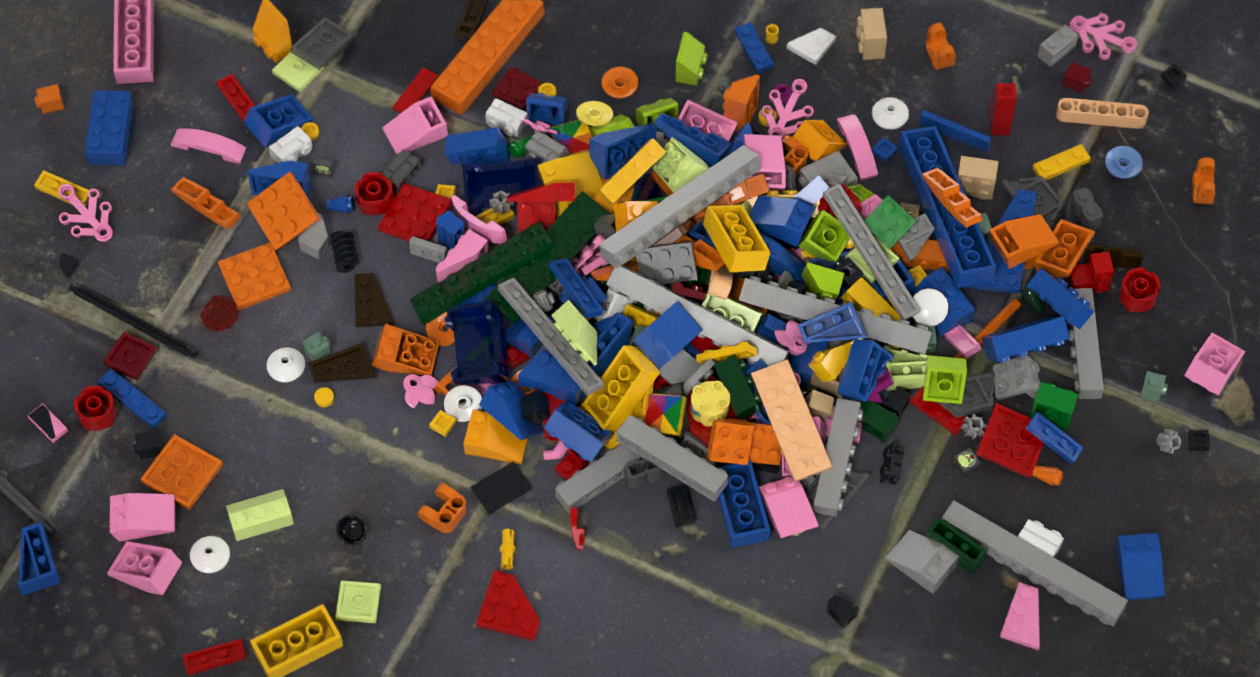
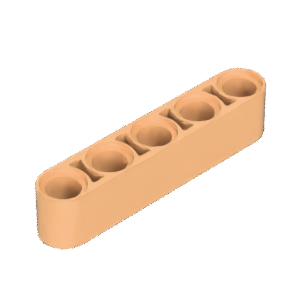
M1063 98L1058 103L1056 117L1062 122L1139 129L1145 126L1149 111L1147 107L1139 104Z
M726 265L719 271L711 270L707 292L723 300L727 299L733 280V273L729 272Z

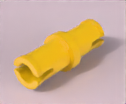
M510 529L502 530V545L500 546V567L504 569L505 565V570L513 568V554L516 550L514 546L515 531L511 530L510 533Z

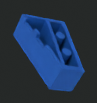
M498 127L448 135L445 142V156L451 164L510 165L511 153L508 148L510 144Z

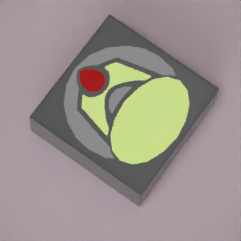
M314 159L313 167L315 174L333 177L334 167L332 161Z
M971 447L953 457L963 474L979 467L981 464Z

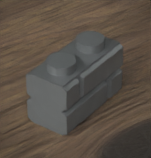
M403 149L399 154L396 153L392 157L391 163L388 166H384L380 173L391 180L393 192L397 194L403 183L408 184L421 169V163L417 157Z

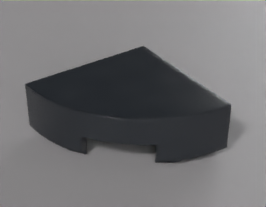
M62 253L60 267L63 274L70 278L78 267L79 261Z

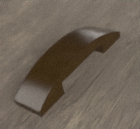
M468 0L462 19L456 27L454 37L471 39L480 26L488 0Z

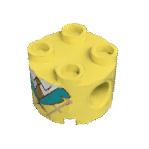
M706 381L695 386L691 395V414L694 420L709 427L712 426L714 419H726L730 412V394L723 383L720 381Z

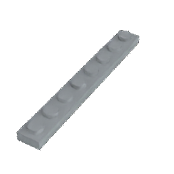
M840 183L825 190L822 193L823 197L900 318L907 320L918 314L921 310Z
M515 278L498 285L497 290L587 396L603 388V381L569 344Z

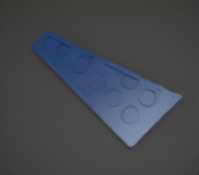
M1017 190L998 225L1005 221L1033 216L1037 191ZM989 239L987 246L997 267L993 282L964 288L1021 294L1026 261L1008 269L991 239Z

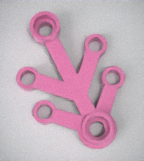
M1099 14L1097 17L1090 19L1076 16L1070 22V28L1079 34L1083 42L1082 50L1086 53L1092 52L1094 43L1089 40L1087 33L1093 35L1100 50L1099 57L1102 60H1107L1111 53L1110 49L1106 47L1104 40L1122 47L1125 53H1132L1136 49L1137 41L1133 37L1120 39L1108 34L1113 31L1122 33L1125 24L1122 21H1116L1114 24L1107 25L1108 16L1105 14ZM1095 24H1098L1099 26H1102V27L1094 28V27H1091V26H1092V25H1095Z
M796 79L791 87L793 92L785 109L780 99V92L778 90L770 92L769 100L775 105L779 121L776 124L771 106L766 105L762 108L761 114L766 118L769 125V135L778 133L782 139L784 135L795 133L798 130L797 126L803 123L799 121L794 126L784 128L786 122L812 116L814 110L811 106H805L801 110L791 112L799 95L804 94L807 89V83L803 79ZM800 86L802 90L798 91L795 87ZM771 94H777L778 98H773ZM768 109L770 114H766L764 110ZM805 110H810L811 114H806Z
M69 184L62 185L59 188L60 197L63 200H69L82 215L63 212L59 215L61 224L68 225L70 222L90 223L93 228L73 226L71 229L72 236L74 238L95 236L100 242L110 240L113 235V230L108 225L109 213L112 211L111 204L109 202L101 203L100 210L102 214L99 223L95 218L97 200L100 198L99 191L94 188L88 191L89 206L87 210L75 196L73 187ZM66 191L71 192L69 196H65L64 193ZM96 192L97 196L91 197V194ZM104 206H109L108 210H103ZM67 216L68 220L62 221V218ZM75 230H80L79 234H74ZM102 231H107L106 235H100Z
M601 234L595 237L591 246L586 244L582 248L580 259L575 256L570 262L578 274L581 273L579 268L593 255L594 250L599 244L605 240Z

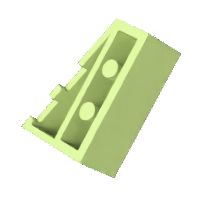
M884 346L883 349L894 356L892 361H888L884 367L889 369L894 382L886 390H896L897 387L904 389L924 387L927 355L907 353L908 351L906 350L898 351Z

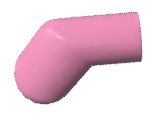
M559 440L553 450H543L544 460L561 459L569 448Z

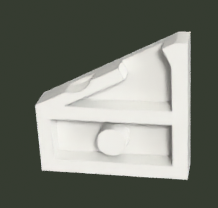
M819 28L788 42L787 49L816 65L836 41V36Z

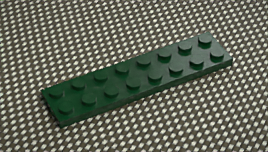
M582 191L575 198V201L546 230L554 247L505 276L499 284L515 278L528 295L534 299L533 294L546 290L556 279V276L549 268L550 262L566 258L571 262L597 233L594 224L599 217L609 215L610 213ZM497 285L485 298V302L515 325L521 317L497 290Z
M540 221L530 225L489 252L482 254L477 260L466 264L461 270L449 274L445 280L433 284L428 289L411 298L410 301L423 326L553 248L554 244Z

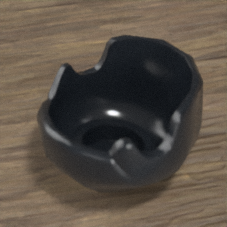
M345 515L338 521L336 526L337 536L343 543L348 545L361 543L366 538L368 532L367 525L363 519L355 515Z

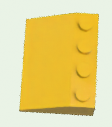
M589 152L553 159L538 165V173L542 184L553 180H574L575 198L582 191L590 198H593L596 191L603 185L598 170L589 156ZM556 201V219L573 201Z

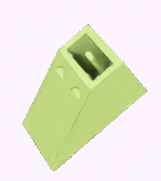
M671 137L670 141L665 145L664 150L666 153L653 166V169L673 193L709 169L702 159L674 137Z
M568 300L551 315L556 321L554 325L586 362L590 360L596 366L597 331Z

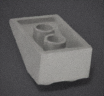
M909 530L886 556L885 560L934 594L956 568L959 556L943 544Z

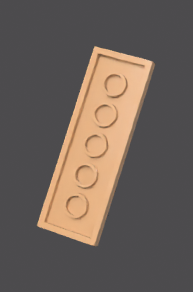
M788 359L751 373L794 482L831 469L832 465Z

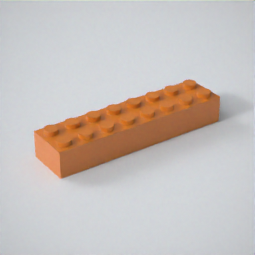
M502 0L431 86L433 100L462 116L544 16V2L541 0Z

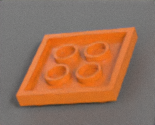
M292 172L285 174L247 203L275 251L283 248L321 219Z
M270 242L218 261V266L237 310L291 291L290 284Z
M174 434L140 480L141 483L160 494H173L176 503L190 510L221 469L223 461Z

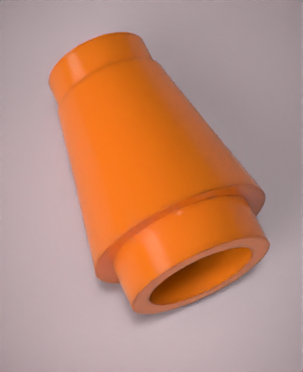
M1036 465L1033 477L1054 487L1061 484L1063 471L1057 467Z

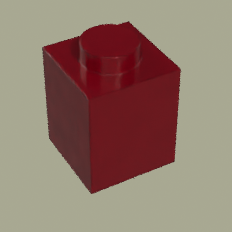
M1071 62L1064 75L1062 86L1082 94L1085 88H1089L1093 78H1090L1092 70Z

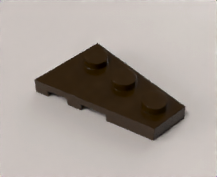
M1088 243L1083 264H1088L1090 254L1109 252L1113 268H1134L1141 266L1143 256L1142 251Z
M374 273L355 274L356 327L394 325L393 318Z
M362 343L307 363L315 383L376 378Z

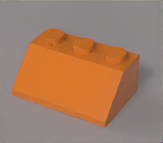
M757 74L733 82L730 88L724 92L723 110L725 111L723 116L738 122L734 130L735 132H738L746 123L750 124L758 108L760 76Z
M1060 219L1053 231L1059 244L1040 253L1035 260L1036 273L1041 268L1056 279L1070 276L1087 248V244L1090 243L1095 234L1093 230Z

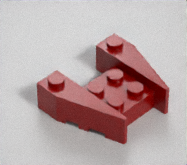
M553 180L549 183L507 196V202H517V234L538 221L547 230L556 220V201H575L574 180Z

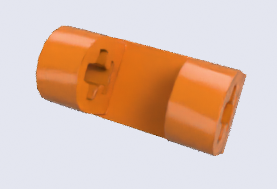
M942 23L933 24L928 29L926 48L936 70L954 66L956 53L953 46L949 45L946 39V30Z
M784 135L782 147L787 153L784 157V162L786 165L793 167L796 178L800 173V169L807 165L808 150L792 137ZM785 169V178H786V174H789V171H787V170Z
M1201 158L1197 162L1193 173V203L1213 204L1215 161L1212 158Z
M440 483L434 492L446 503L439 512L423 505L417 512V515L431 527L443 533H450L467 512L466 500L448 485ZM457 504L462 505L460 508H454V507H453L454 505H457ZM444 519L450 520L448 523L441 522Z

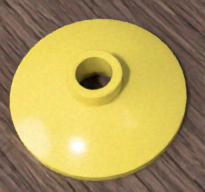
M589 101L582 103L577 108L576 115L584 124L602 126L612 120L613 111L605 103Z

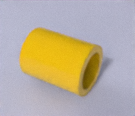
M770 24L766 27L765 39L769 44H774L778 41L779 28L777 25Z

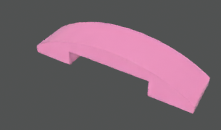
M856 115L837 118L842 135H845L853 155L854 166L860 180L878 176L871 147Z
M177 129L171 142L173 147L189 150L191 147L221 155L223 160L241 164L247 150L245 146L229 138L197 129Z
M455 195L451 197L455 215L464 222V228L467 231L470 229L492 243L502 244L507 241L504 228L494 221L486 225L468 212L466 202Z

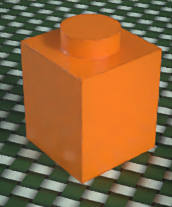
M58 84L36 89L37 97H34L37 108L41 107L42 114L64 109Z

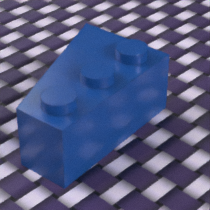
M1041 268L1026 285L1030 290L1040 295L1039 297L1051 305L1052 309L1059 315L1064 316L1066 321L1079 330L1094 313L1089 307L1090 303L1083 297L1079 298V293L1072 287L1068 288V283L1061 277L1056 279Z
M852 302L797 325L805 343L867 338Z
M854 339L837 393L846 400L866 402L877 385L875 381L878 376L884 374L886 363L892 361L894 356L873 340Z
M544 348L518 374L519 386L533 388L539 393L545 392L564 401L568 399L573 404H577L585 395L583 390L556 358Z
M42 522L22 528L18 588L22 596L59 584L61 581Z

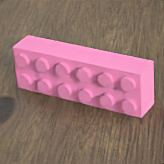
M114 0V75L117 84L154 82V0Z

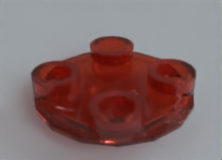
M215 295L204 306L200 317L208 329L224 331L236 322L239 309L232 299Z

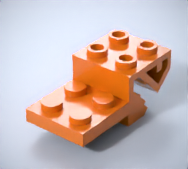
M735 418L713 420L707 453L708 460L748 465V461L751 460L753 463L780 465L782 450L771 424L749 422Z

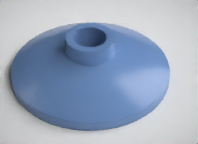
M1118 146L1107 153L1105 165L1112 175L1127 179L1136 176L1141 171L1143 160L1135 149L1128 146Z

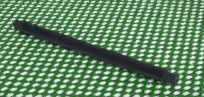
M70 284L69 291L73 292L74 295L130 324L159 342L168 345L184 356H189L193 359L197 357L198 351L194 350L192 346L172 337V335L81 285Z

